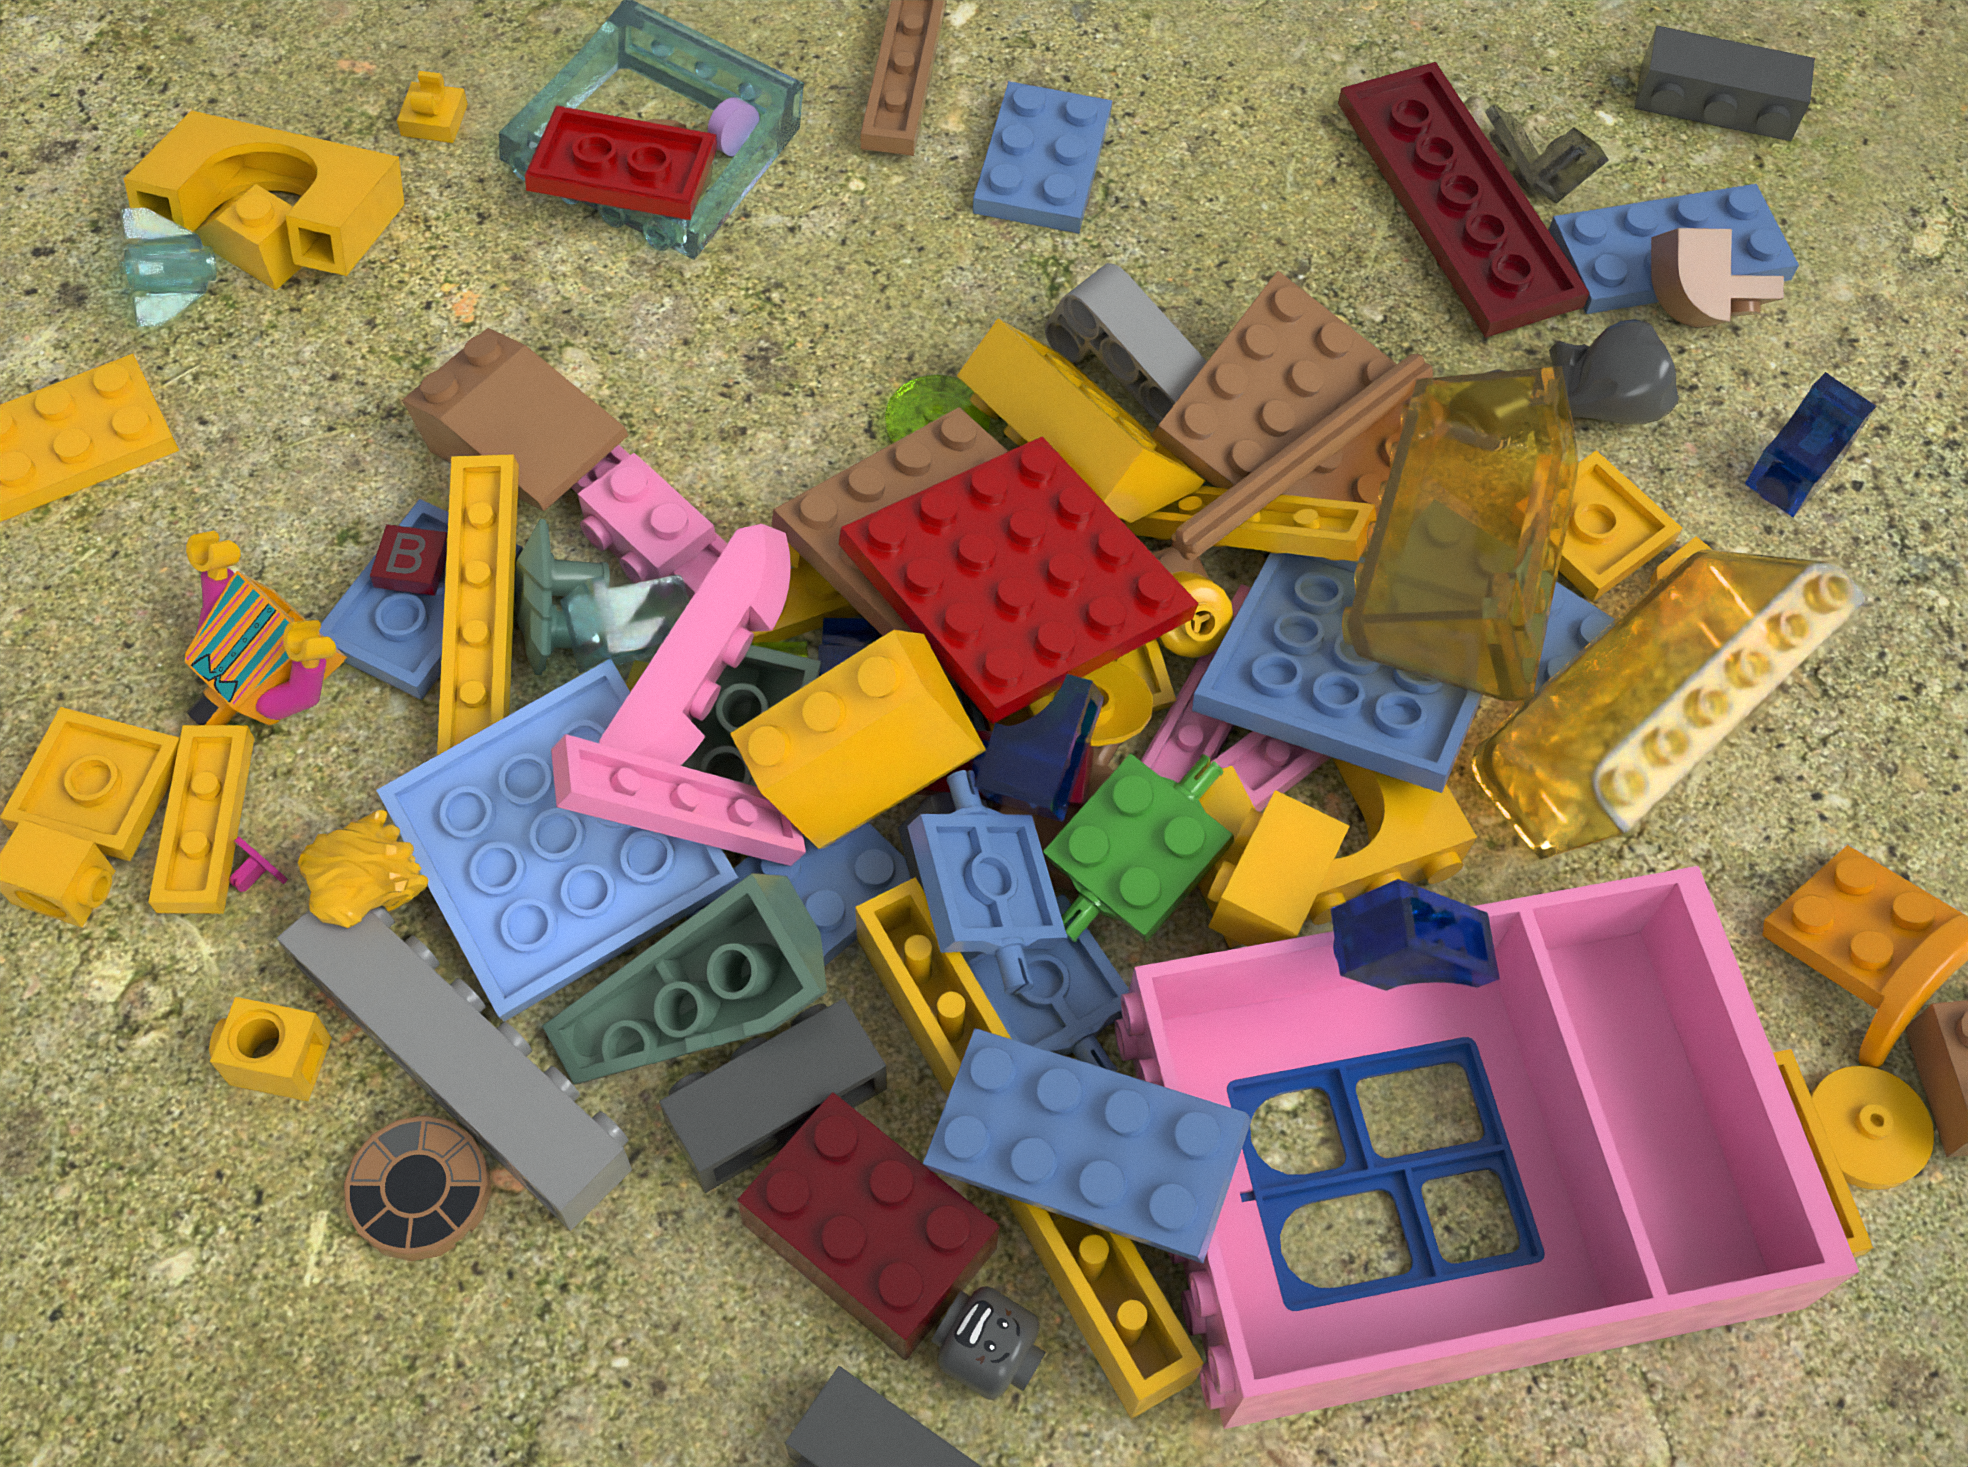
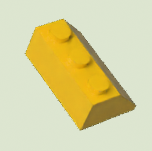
M900 630L890 631L730 733L760 793L818 849L828 847L986 751L924 634Z

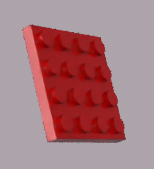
M1043 436L842 526L840 530L839 546L914 633L924 634L938 662L991 724L1193 619L1199 604Z

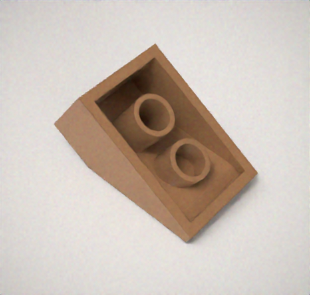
M490 328L471 338L461 351L437 371L427 375L417 388L402 399L429 451L450 463L451 456L514 454L519 464L518 498L543 512L629 436L626 428L529 347Z

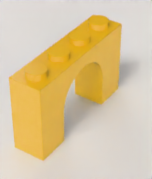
M192 110L123 178L134 228L186 240L219 205L255 184L267 191H284L301 195L302 197L285 215L293 264L347 276L405 205L399 156Z
M1333 758L1365 818L1368 829V845L1357 853L1333 860L1305 921L1311 920L1314 925L1330 922L1345 913L1350 905L1367 899L1372 904H1380L1399 895L1409 884L1423 879H1427L1429 884L1439 883L1454 876L1463 868L1464 864L1462 861L1477 839V836L1447 784L1443 792L1439 793ZM1232 765L1222 769L1224 772L1222 776L1217 778L1199 801L1208 815L1233 834L1235 842L1250 809H1255ZM1234 843L1198 883L1212 914H1214L1218 903L1206 897L1223 862L1227 861L1237 866L1244 852V849L1234 845ZM1223 935L1229 948L1241 945V943Z

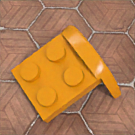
M1849 845L1845 846L1765 918L1763 924V937L1877 1009L1860 1047L1858 1059L1862 1066L1881 1067L1900 1035L1922 1006L1956 970L1968 961L1967 915Z

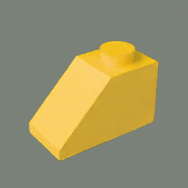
M257 184L227 200L192 234L196 242L275 291L303 267L293 264L285 217L293 206Z

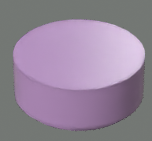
M737 97L728 98L713 111L708 123L707 133L717 135V149L732 157L741 155L751 146L757 136L760 124L759 113L755 107Z

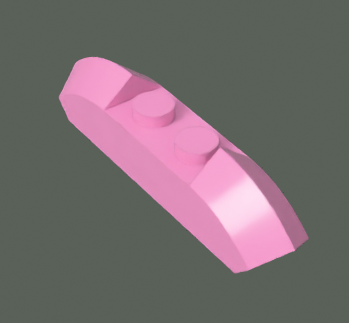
M764 524L736 530L601 736L600 744L680 766L693 754L705 736L691 720L695 717L702 721L708 715L721 689V686L716 684V681L727 664L736 668L741 663L754 637L752 632L772 631L781 615L789 589L791 569L790 552L785 532Z

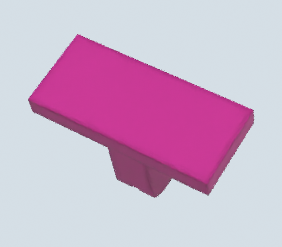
M238 836L234 840L250 855L229 878V882L240 892L248 890L266 870L282 884L286 883L288 879L242 838Z

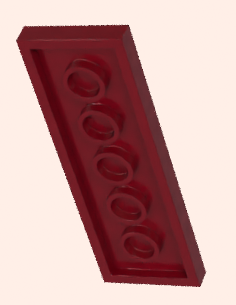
M1436 62L1341 88L1338 105L1485 338L1584 308L1590 292Z

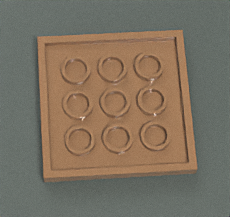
M1277 271L1150 436L1213 486L1230 489L1397 364L1285 275ZM1423 386L1282 494L1375 504L1377 525L1361 554L1362 557L1454 423V421L1451 422L1448 418V414L1452 411L1451 406L1426 386Z
M958 407L773 509L771 526L774 529L785 532L788 543L882 636L892 630L913 632L839 546L841 527L1008 451L965 411ZM941 665V667H942V669H943L945 675L947 676L949 682L952 681V680H954V679L949 675V673L944 669V667Z

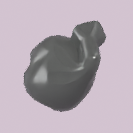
M1637 319L1620 321L1606 328L1590 346L1585 344L1572 345L1559 341L1549 349V355L1556 371L1551 404L1564 416L1598 419L1622 425H1642L1662 419L1678 404L1679 396L1673 360L1653 326L1648 322Z

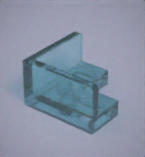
M673 575L607 589L604 577L598 576L587 579L562 598L560 602L578 672H587L610 658L614 665L633 662L634 660L654 657L689 603L683 578L680 575Z

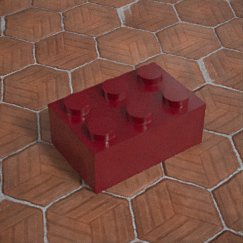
M834 1092L827 1097L737 1199L742 1223L745 1227L905 1361L953 1304L959 1292L966 1288L997 1250L1000 1225L930 1171L919 1160Z

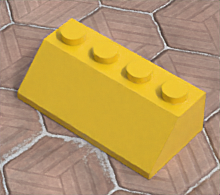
M999 318L957 374V377L974 392L969 399L973 405L995 420L1001 417L1008 423L1003 430L1007 437L1017 445L1022 446L1043 436L1118 518L1129 523L1199 490L1205 482V479L1153 439L1150 436L1152 433L1062 353Z

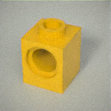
M21 819L0 853V892L13 905L83 928L93 909L99 907L106 900L111 889L112 876L116 870L94 842Z
M235 997L227 1018L220 1019L212 1032L209 1045L211 1057L209 1062L230 1086L309 1102L332 1037L316 1013ZM279 1038L277 1046L271 1053L264 1057L252 1058L253 1052L259 1044L268 1039Z

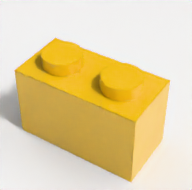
M1275 790L1264 813L1253 808L1250 809L1234 842V845L1244 849L1237 866L1224 861L1206 898L1217 902L1218 905L1208 927L1247 947L1297 938L1350 826Z

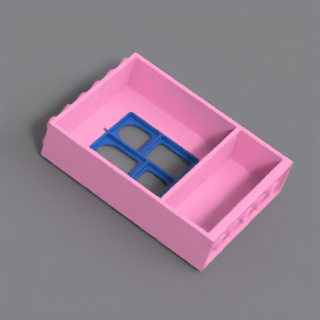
M1699 866L1134 967L1129 992L1121 994L1120 1002L1123 1018L1115 1020L1116 1041L1121 1059L1123 1061L1133 1060L1137 1079L1246 1112L1251 1121L1255 1111L1266 1100L1282 1094L1319 1089L1329 1099L1345 1154L1344 1164L1336 1169L1305 1175L1285 1174L1271 1168L1258 1156L1251 1142L1249 1126L1204 1263L1168 1252L1173 1264L1183 1262L1189 1290L1181 1292L1184 1320L1191 1336L1201 1335L1207 1363L1203 1364L1199 1372L1201 1389L1207 1408L1209 1410L1219 1408L1224 1429L1802 1310L1859 1272ZM1446 1063H1455L1462 1067L1466 1073L1483 1126V1137L1475 1142L1393 1158H1383L1376 1154L1372 1147L1357 1097L1356 1084L1360 1080ZM1480 1170L1494 1172L1500 1179L1519 1237L1518 1249L1512 1253L1462 1263L1447 1262L1442 1258L1422 1196V1185L1429 1180ZM1372 1191H1384L1392 1197L1412 1265L1409 1272L1337 1288H1318L1302 1281L1289 1269L1281 1253L1280 1234L1285 1221L1296 1209L1311 1203Z

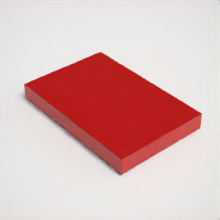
M555 106L525 173L526 191L691 221L717 151V135Z

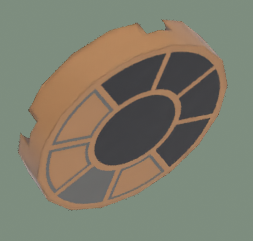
M426 1115L396 1120L372 1134L353 1156L344 1181L345 1210L360 1237L384 1256L407 1261L438 1257L456 1247L455 1243L464 1238L469 1230L472 1233L483 1219L492 1192L489 1164L473 1136L450 1120Z

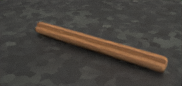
M1410 354L1180 525L1171 537L1173 547L1179 550L1184 559L1195 560L1425 386L1427 381L1433 376L1432 366L1425 363L1423 356L1420 354Z

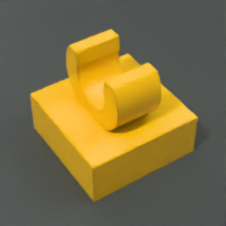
M419 71V82H411L396 120L400 134L404 137L454 143L468 105L464 88L444 86V79L440 73Z

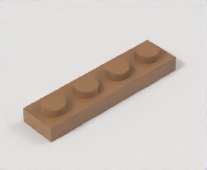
M891 0L860 132L861 149L914 156L947 0Z

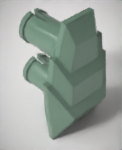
M539 519L515 565L514 601L516 604V617L525 639L526 655L535 675H542V672L546 670V660L550 658L554 648L596 650L608 653L613 635L611 613L593 614L557 611L556 605L552 604V596L605 601L609 590L610 570L608 562L594 563L554 559L550 549L549 524H546L545 519Z

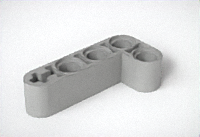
M1106 263L1062 297L1045 325V335L1051 348L1062 353L1073 364H1078L1093 352L1158 425L1207 362L1137 283L1121 267L1111 263Z

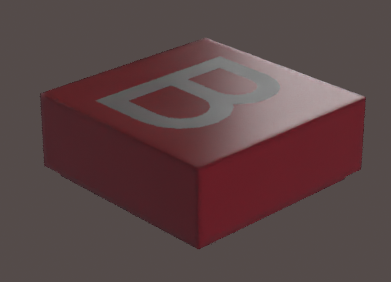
M386 524L370 573L374 588L435 596L446 563L448 533Z

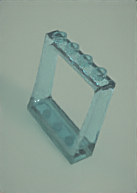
M623 0L571 61L499 132V160L510 165L516 176L525 181V173L555 106L576 109L619 69H630L713 111L720 103L731 97H737L756 108L760 121L698 206H696L691 221L560 197L567 204L575 205L578 202H582L598 210L603 220L612 227L619 228L625 224L644 234L647 242L659 251H665L670 247L695 260L800 129L804 83L634 0Z

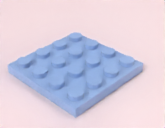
M611 658L376 790L395 826L400 829L403 841L410 842L414 846L412 855L416 858L415 863H418L421 867V874L428 878L427 885L497 1016L503 1021H507L713 901L740 882L721 848L556 806L551 749L565 734L599 743L601 736L630 694V690Z

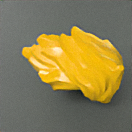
M377 810L356 822L349 823L343 829H337L328 834H317L314 842L306 845L298 860L300 874L306 879L311 891L309 909L321 922L350 928L361 922L362 918L370 910L381 905L386 907L388 912L410 902L414 896H417L427 887L429 880L425 875L419 874L421 867L418 863H415L416 858L412 855L414 846L410 842H396L400 833L398 827L392 824L383 827L388 812Z

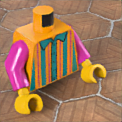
M215 531L193 534L188 538L186 553L191 565L196 570L202 572L203 604L195 637L185 652V663L208 686L188 709L187 714L199 725H227L237 712L264 724L272 725L278 723L281 719L316 706L320 701L323 681L347 657L336 648L332 638L324 637L319 632L321 628L319 620L307 621L275 590L239 571H236L234 574L231 569L227 568L236 565L240 560L241 552L237 544L231 540L219 542V534Z

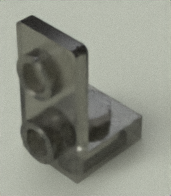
M1492 104L1485 111L1494 126V129L1489 132L1492 141L1507 157L1512 156L1518 166L1513 170V175L1521 187L1531 196L1539 192L1557 204L1609 161L1601 146L1575 127L1565 135L1554 139L1546 147L1545 152L1539 155L1516 118L1495 104Z

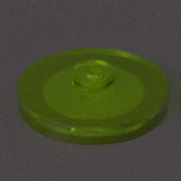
M927 375L908 381L894 392L886 407L885 429L890 444H893L958 407L965 411L988 433L990 417L971 403L969 399L974 392L961 379L947 375Z

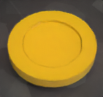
M1849 1066L1838 1069L1826 1076L1810 1093L1847 1183L1872 1190L1890 1189L1910 1180L1927 1164L1934 1145L1932 1120L1921 1098L1900 1078L1887 1071L1870 1066Z

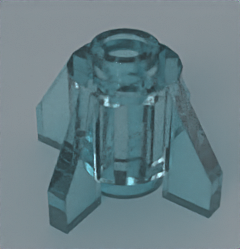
M148 208L120 209L124 239L139 238L138 244H126L124 246V261H119L120 273H126L132 292L145 291L147 295L145 297H132L136 326L163 325L204 295L207 291L208 281L216 280L217 268L213 249L211 246H203L200 237L196 233Z

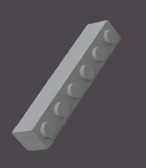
M382 905L370 910L362 918L361 922L350 928L323 923L309 909L280 934L277 940L293 964L570 1231L632 1171L623 1148L629 1139L619 1126L602 1111H599L591 1118L574 1101L580 1096V1093L567 1077L554 1066H550L543 1073L530 1061L527 1056L533 1050L527 1041L507 1022L504 1021L495 1028L481 1015L480 1012L486 1008L485 1004L463 980L457 978L449 985L435 971L440 965L439 961L418 938L411 935L405 942L401 940L390 929L395 921Z

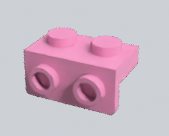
M635 453L578 493L584 518L580 522V527L586 538L599 551H604L608 548L619 559L622 570L633 584L641 589L647 585L662 600L673 592L670 574L716 540L714 525Z

